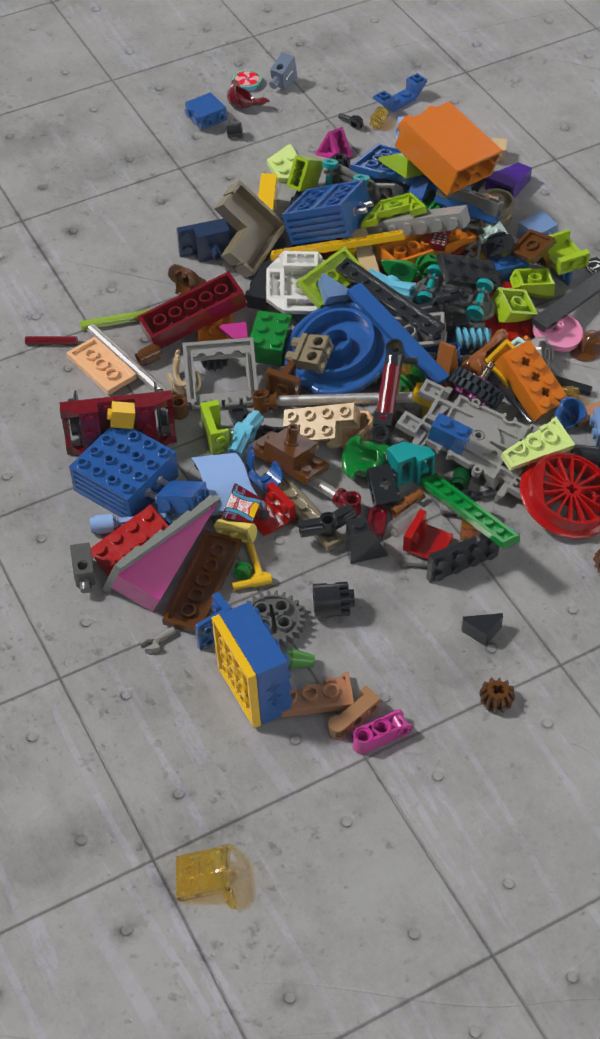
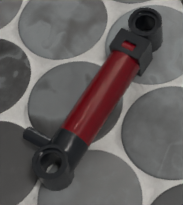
M396 338L389 340L385 346L386 356L377 410L374 411L372 423L374 428L371 431V437L374 443L378 445L386 444L389 446L392 441L390 432L394 430V413L402 364H418L417 357L405 356L404 345L401 340ZM395 348L400 349V350H399L398 352H396V353H393V352H392V350L395 349ZM380 434H386L383 439H377Z

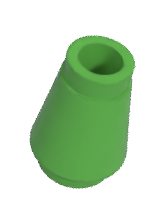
M293 648L286 650L290 660V665H288L290 669L314 667L315 655Z

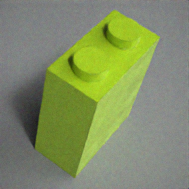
M295 155L286 187L300 192L316 188L322 173L323 160L312 156Z

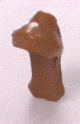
M505 329L497 330L483 348L462 363V368L480 376L487 365L485 359L508 339V331Z

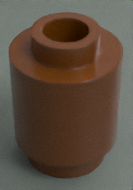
M152 343L138 350L135 358L139 365L147 366L161 359L162 350L158 345Z

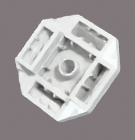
M283 251L266 269V302L283 314H310L318 308L301 289L297 288L296 282L325 261L318 252Z

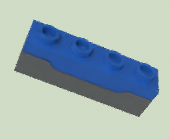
M438 188L434 202L439 203L438 205L443 208L467 205L470 218L483 219V222L487 224L499 221L504 202L466 188L448 196Z

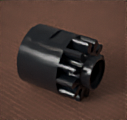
M348 581L335 582L334 584H313L315 618L350 616V608L355 607L354 589H349Z

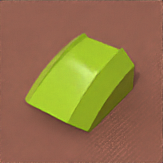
M549 267L515 269L509 278L512 288L526 289L529 296L537 298L554 297L555 282L551 277Z
M498 287L491 297L496 306L495 314L498 322H520L532 319L538 315L526 289Z

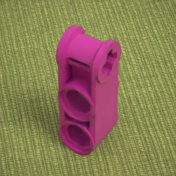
M394 710L386 716L355 729L353 750L359 754H366L391 741L405 737L412 731L413 726L405 720L402 710Z

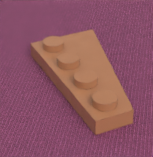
M349 671L342 673V676L334 679L333 677L326 678L324 682L316 685L310 683L305 685L303 689L297 691L292 689L290 691L293 700L291 709L282 712L279 718L346 710L354 703Z

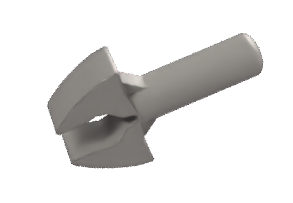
M171 627L157 636H151L147 632L140 642L141 648L147 644H152L144 648L145 653L153 654L160 652L159 643L175 635L176 629Z

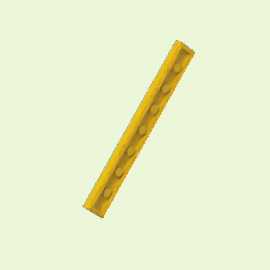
M396 230L272 250L270 255L271 261H275L283 251L325 253L340 250L344 246L349 249L405 240L404 231Z

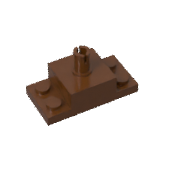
M291 423L279 433L270 431L251 443L257 457L271 465L276 461L281 466L283 472L306 485L329 470V463L315 456L317 443L298 433L300 427L297 424Z

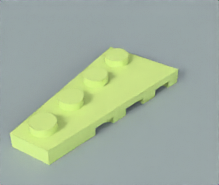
M554 417L548 424L542 425L539 430L530 433L524 440L517 442L502 452L501 458L509 471L538 462L550 454L571 450L575 444L557 417Z

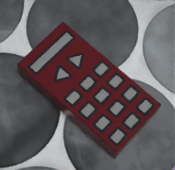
M451 230L432 233L428 248L445 252Z

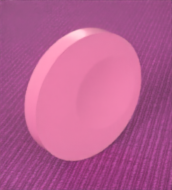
M570 314L546 332L541 331L535 325L532 327L535 338L549 337L548 343L552 344L553 351L557 352L574 350L583 337L580 323Z

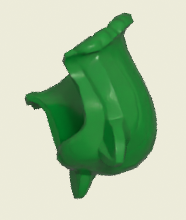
M360 435L352 437L345 445L341 460L344 473L350 479H355V475L367 478L366 471L368 468L386 465L387 448L390 446L386 444L378 445L371 441H361L362 437Z

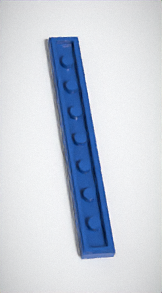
M362 283L347 290L346 294L390 340L396 338L402 341L406 351L405 356L418 358V364L414 366L426 379L439 385L449 380L450 375Z

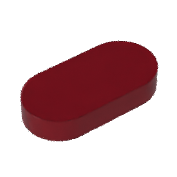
M374 506L368 512V521L383 538L386 531L387 510L382 506Z

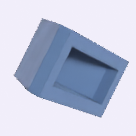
M324 273L321 275L318 287L324 305L347 302L349 296L346 294L348 288Z

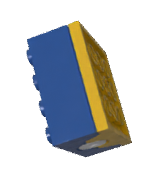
M247 602L220 615L211 617L218 669L253 729L281 717L282 712L291 709V703L293 702L290 694L292 687L289 682L291 674L288 669L290 660L286 653L281 652L277 638L271 636V630L267 623H263L258 608L254 609L251 602Z

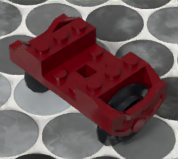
M153 382L154 392L84 400L78 399L77 390H75L73 398L65 402H59L67 454L80 456L111 427L110 420H107L108 408L111 409L112 401L135 403L133 429L165 446L170 443H176L171 390L164 391V389H158L156 382ZM168 409L170 432L162 433L163 426H168L166 410ZM155 410H157L159 434L157 433ZM71 433L72 436H78L80 442L72 443Z

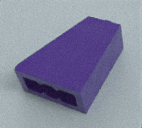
M518 162L498 170L486 177L485 190L503 189L510 192L515 198L531 180L532 167Z

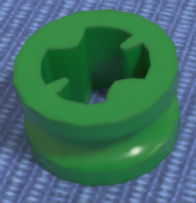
M237 562L233 575L240 580H247L251 576L252 566L247 562Z

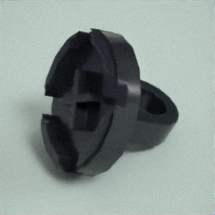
M506 232L494 233L486 238L487 241L482 244V252L490 260L502 259L510 255L515 248L513 236L510 233L506 234Z

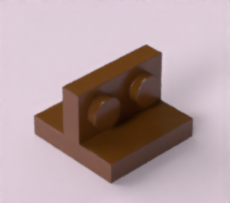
M530 229L515 243V248L510 255L534 265L538 264L548 268L552 264L548 251L556 244V240L554 237Z
M289 360L286 366L281 368V371L268 367L265 372L266 390L269 391V394L279 392V395H301V378L296 377V362Z

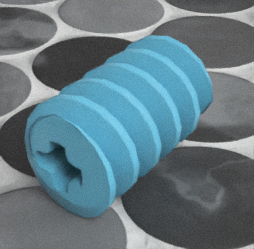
M456 327L454 329L453 341L460 345V349H462L463 344H465L466 349H469L470 344H472L473 349H476L477 344H479L481 349L484 344L491 340V329L488 331L487 327H483L481 331L480 327H476L475 330L473 327H469L468 330L466 327H462L460 330L459 327Z

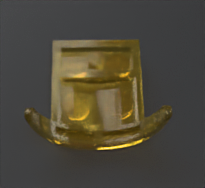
M224 844L220 847L176 856V899L181 902L222 893L228 906L231 909H236L237 902L234 897L230 877L231 850L235 849V846L233 844Z

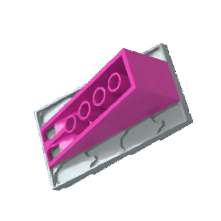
M216 494L214 496L209 495L192 511L187 510L164 531H158L141 547L137 545L114 565L102 590L109 593L114 589L152 612L221 497Z

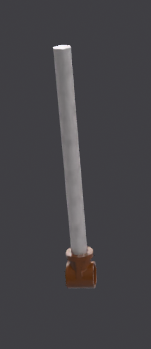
M94 324L88 327L87 332L110 349L149 388L154 391L153 382H156L158 389L168 391L167 388ZM171 390L174 418L178 420L185 419L189 415L187 398Z
M258 389L252 392L253 408L259 411L260 414L269 412L271 408L279 410L280 406L335 405L345 403L378 404L379 393L279 395V392L269 394V391L266 389ZM398 392L396 403H413V392Z

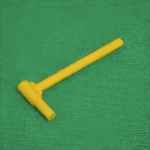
M245 542L255 574H253L251 579L232 583L233 591L272 584L271 574L262 571L254 543Z

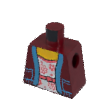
M234 483L221 518L253 524L255 518L266 522L270 511L260 507L262 498Z

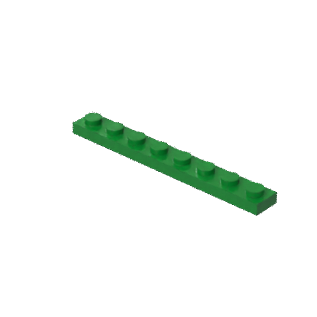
M437 473L420 479V485L502 549L509 548L520 542V535Z

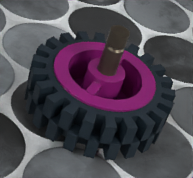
M490 361L480 376L457 366L449 379V382L456 387L455 390L462 395L465 394V397L470 401L474 398L479 399L481 402L480 406H488L497 410L505 397L502 391L486 380L495 366Z

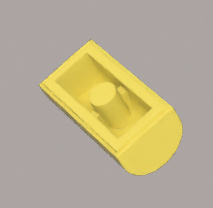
M218 519L214 524L215 530L219 534L242 539V542L254 543L256 539L257 527L255 524Z

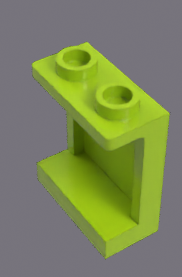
M569 229L549 235L556 240V244L548 253L552 262L551 266L559 275L588 266L590 252L588 249L580 251L570 239L571 231Z
M218 399L200 403L202 429L211 455L228 454L227 448L230 444V435L228 428L221 429Z

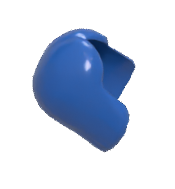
M564 397L553 415L557 417L564 429H571L581 420L585 419L587 410L580 400L574 397Z

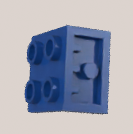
M219 592L212 595L211 608L213 615L195 625L197 647L200 650L210 647L215 642L211 617L232 609Z

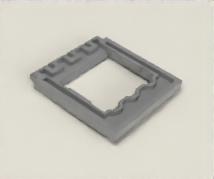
M253 337L182 343L188 405H191L192 410H200V403L217 399L220 408H222V402H225L226 408L240 406V401H243V405L253 406L252 392L258 390ZM246 357L245 366L249 390L196 394V376L193 361Z

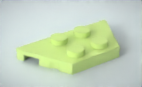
M288 144L267 159V165L271 172L277 174L278 183L288 182L295 155H297L291 144Z

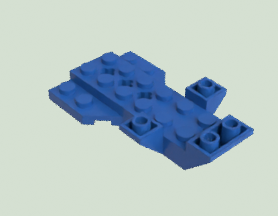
M378 143L350 165V169L359 174L368 175L375 179H389L395 183L401 182L411 186L408 193H412L421 201L429 196V190L436 193L438 189L425 174L404 178L378 161L379 157L401 153L396 147Z

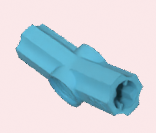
M372 268L368 271L410 300L415 297L417 289L415 284L402 282L396 276H386Z
M253 410L243 422L235 424L233 438L227 448V453H237L242 458L249 442L254 441L257 429L264 422V416L259 411Z

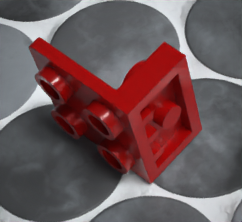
M273 481L266 485V498L262 499L266 503V510L270 511L267 521L255 518L253 523L265 537L296 519L295 504Z
M419 509L404 534L403 551L428 560L429 554L449 546L453 539V534L428 525V520H426L427 511Z

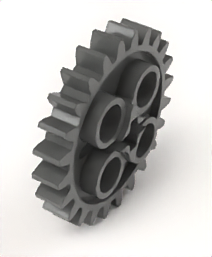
M268 590L265 596L260 592V598L252 596V606L254 609L258 608L260 612H263L260 613L262 621L268 624L271 636L273 638L276 637L279 644L286 647L287 641L293 644L294 637L300 638V633H303V626H305V612H303V605L299 606V600L293 601V595L287 598L286 592L278 595V590L275 591L274 595H271V592ZM269 606L273 607L277 633H273Z

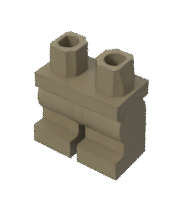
M302 333L301 337H293L291 346L295 349V352L288 351L285 359L287 362L289 360L296 362V369L315 370L316 373L323 374L328 362L327 359H329L334 345L328 335H308L307 333Z

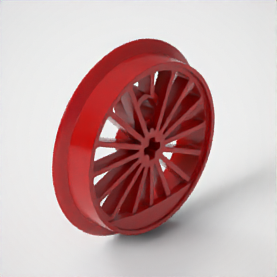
M554 453L542 458L538 462L530 464L525 469L520 480V495L526 510L538 524L556 535L571 539L590 538L600 533V515L597 516L592 510L594 509L600 513V504L595 502H600V469L595 464L575 454ZM565 468L569 469L568 475L566 473ZM574 471H576V472L579 473V475H578V477L576 478L575 482H573V480H574ZM582 475H583L585 478H587L586 480H584V481H582L581 483L577 484V482L579 481V479H580V477H581ZM590 482L594 485V486H585V485L589 484ZM556 496L545 503L544 497ZM560 501L561 505L557 512H553L549 506ZM564 505H567V518L559 515ZM573 507L579 521L572 519ZM582 510L586 513V515H587L591 520H588V521H587V520L585 519V516H584Z

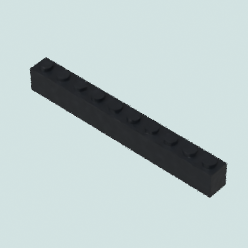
M296 191L295 195L291 197L290 206L304 192ZM286 228L260 265V268L256 271L255 278L251 280L250 289L246 290L247 308L267 311L270 305L266 302V269L274 262L271 261V251L297 247V244L291 245Z

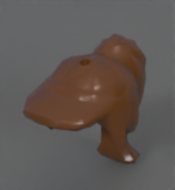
M173 264L168 269V277L176 283L175 294L177 295L179 292L183 294L206 282L205 279L199 277L193 270L181 265Z

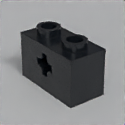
M391 464L368 468L366 476L373 507L396 504L399 501L398 498H400V491L398 487H395L396 473L394 469H391ZM382 482L384 485H387L386 489L383 486L380 487Z

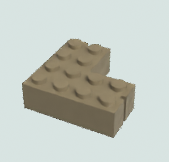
M239 180L229 186L223 195L224 197L220 199L214 210L238 231L221 257L231 266L235 265L234 269L246 278L256 273L286 226L277 214Z

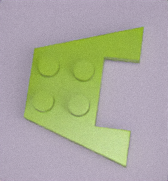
M412 193L379 200L362 220L361 226L362 229L379 225L380 218L388 219L396 214H407L409 211L411 217L427 213V209Z

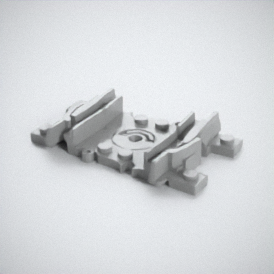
M426 379L419 390L418 396L433 402L427 415L421 420L405 411L395 427L414 438L413 444L430 447L433 452L436 450L437 454L440 451L447 452L446 460L452 459L465 468L472 469L471 474L473 477H479L480 474H483V477L486 479L485 489L488 486L495 489L500 484L499 491L493 502L497 503L498 500L504 497L506 492L521 499L520 475L524 473L527 465L509 471L501 455L502 452L517 442L524 440L527 435L536 432L540 427L534 424H530V426L518 422L516 418L513 421H508L505 419L507 413L501 414L486 406H480L481 402L477 398L472 399L470 402L467 397L459 394L456 400L450 402L448 400L453 388H445ZM439 413L473 429L470 440L461 455L427 439L431 426Z

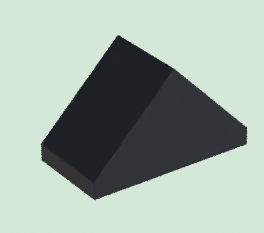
M503 613L462 617L461 631L486 646L502 628Z

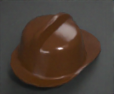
M600 330L587 331L579 345L571 351V355L578 361L584 362L597 358L600 355Z

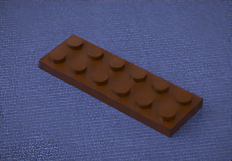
M208 530L205 531L162 619L163 625L196 634L195 625L209 617L212 611V595L217 592L220 593L242 546V539Z

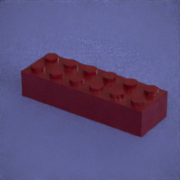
M228 271L137 317L141 329L150 343H154L162 349L246 307L247 302L243 290Z

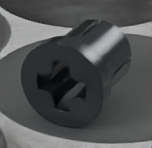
M242 122L226 126L228 138L244 137Z

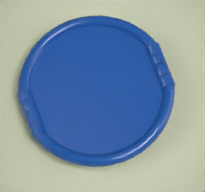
M348 301L329 304L311 312L296 325L286 342L284 350L285 366L288 363L285 359L286 353L288 351L295 352V349L291 346L293 337H301L302 333H307L308 335H328L334 347L329 359H327L328 362L323 374H318L315 370L296 369V377L301 378V387L311 391L312 394H348L365 389L383 374L386 356L385 346L390 339L355 302Z

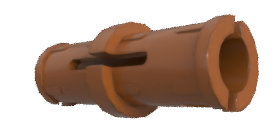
M416 489L409 496H404L398 504L390 508L391 515L394 518H398L407 510L411 511L414 505L425 499L424 492L421 489Z

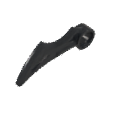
M491 370L487 380L505 394V398L511 402L528 424H533L531 417L524 407L503 385L500 377Z

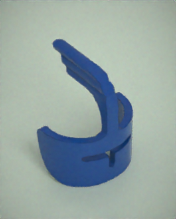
M250 444L245 462L246 469L249 472V479L264 492H267L266 485L272 481L279 486L284 479L281 466L275 461L264 476H259L254 469L256 454L253 450V444Z

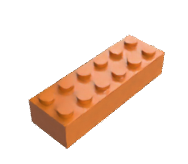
M461 229L451 230L445 252L428 248L432 233L404 236L405 240L378 244L375 258L377 264L385 271L381 260H406L415 264L420 255L424 257L426 254L432 253L437 256L439 252L450 254L466 244L476 242V236L470 230L462 232Z

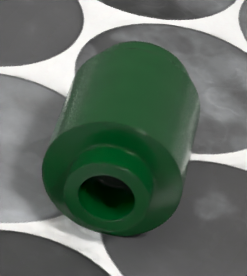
M460 464L457 465L450 483L460 491L467 489L472 477V469H467Z

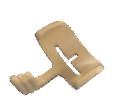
M177 349L173 361V375L176 382H173L171 373L167 374V379L173 391L187 396L186 381H181L179 375L181 359L179 355L180 350ZM198 370L195 371L196 392L201 387V377Z

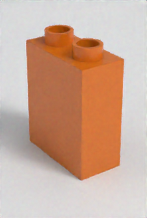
M450 101L437 107L431 105L423 113L414 117L407 115L400 121L397 127L400 133L395 147L447 196L492 175L502 153V149Z

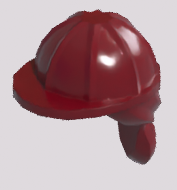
M236 79L232 80L231 87L227 93L229 104L236 108L243 109L270 102L265 97L254 98L246 89L241 88Z

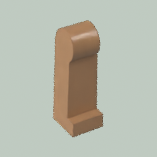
M364 686L360 690V698L340 715H335L329 719V736L335 740H340L347 736L380 709L381 698L368 686Z

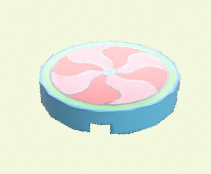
M242 70L233 76V80L236 79L241 88L246 89L248 92L256 90L262 84L261 75L253 70Z

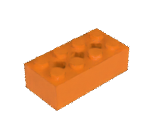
M531 340L505 352L495 362L533 422L555 411L564 397H568Z

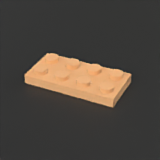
M96 337L67 352V357L108 396L137 379L136 373Z

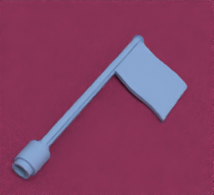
M237 453L191 458L200 472L202 481L206 482L209 495L214 496L216 494L221 497L210 516L223 514L234 483L257 495L251 486L245 466ZM262 501L260 507L266 509V503ZM113 513L94 515V517L90 518L91 533H112L115 531V528L122 526L134 516L117 518L113 516ZM159 513V515L164 521H166V518H169L171 521L177 520L181 515H183H166V513Z

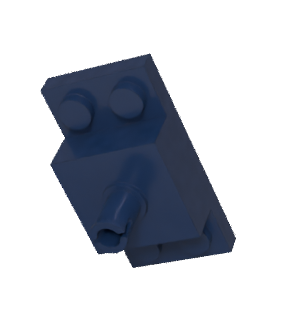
M224 218L177 227L179 256L196 254L199 262L208 260L218 261L217 259L221 261L223 259L221 257L222 253L238 231Z

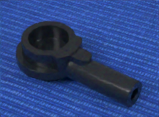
M343 113L338 115L339 119L346 121L354 129L362 128L364 125L363 119L359 115H352L351 117Z
M471 489L461 491L474 502L496 496L495 489L475 492Z

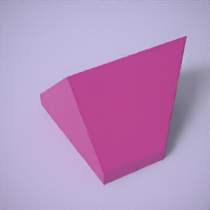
M343 127L329 131L315 155L329 159L335 153H343L348 158L353 157Z
M246 322L221 324L219 327L220 331L230 339L248 338Z

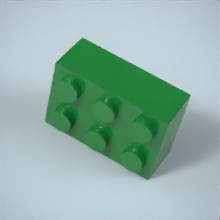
M266 311L257 312L250 338L253 337L255 362L282 366L286 342L292 332V315Z

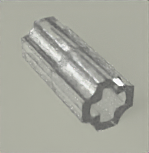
M418 503L411 505L388 523L387 529L390 534L395 538L403 535L419 509L424 510V508Z

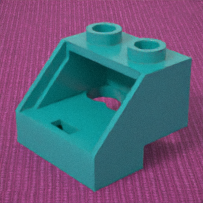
M401 442L387 448V464H391V469L395 470L396 480L394 482L396 487L412 481L418 486L420 485V479L434 474L435 453L430 447Z

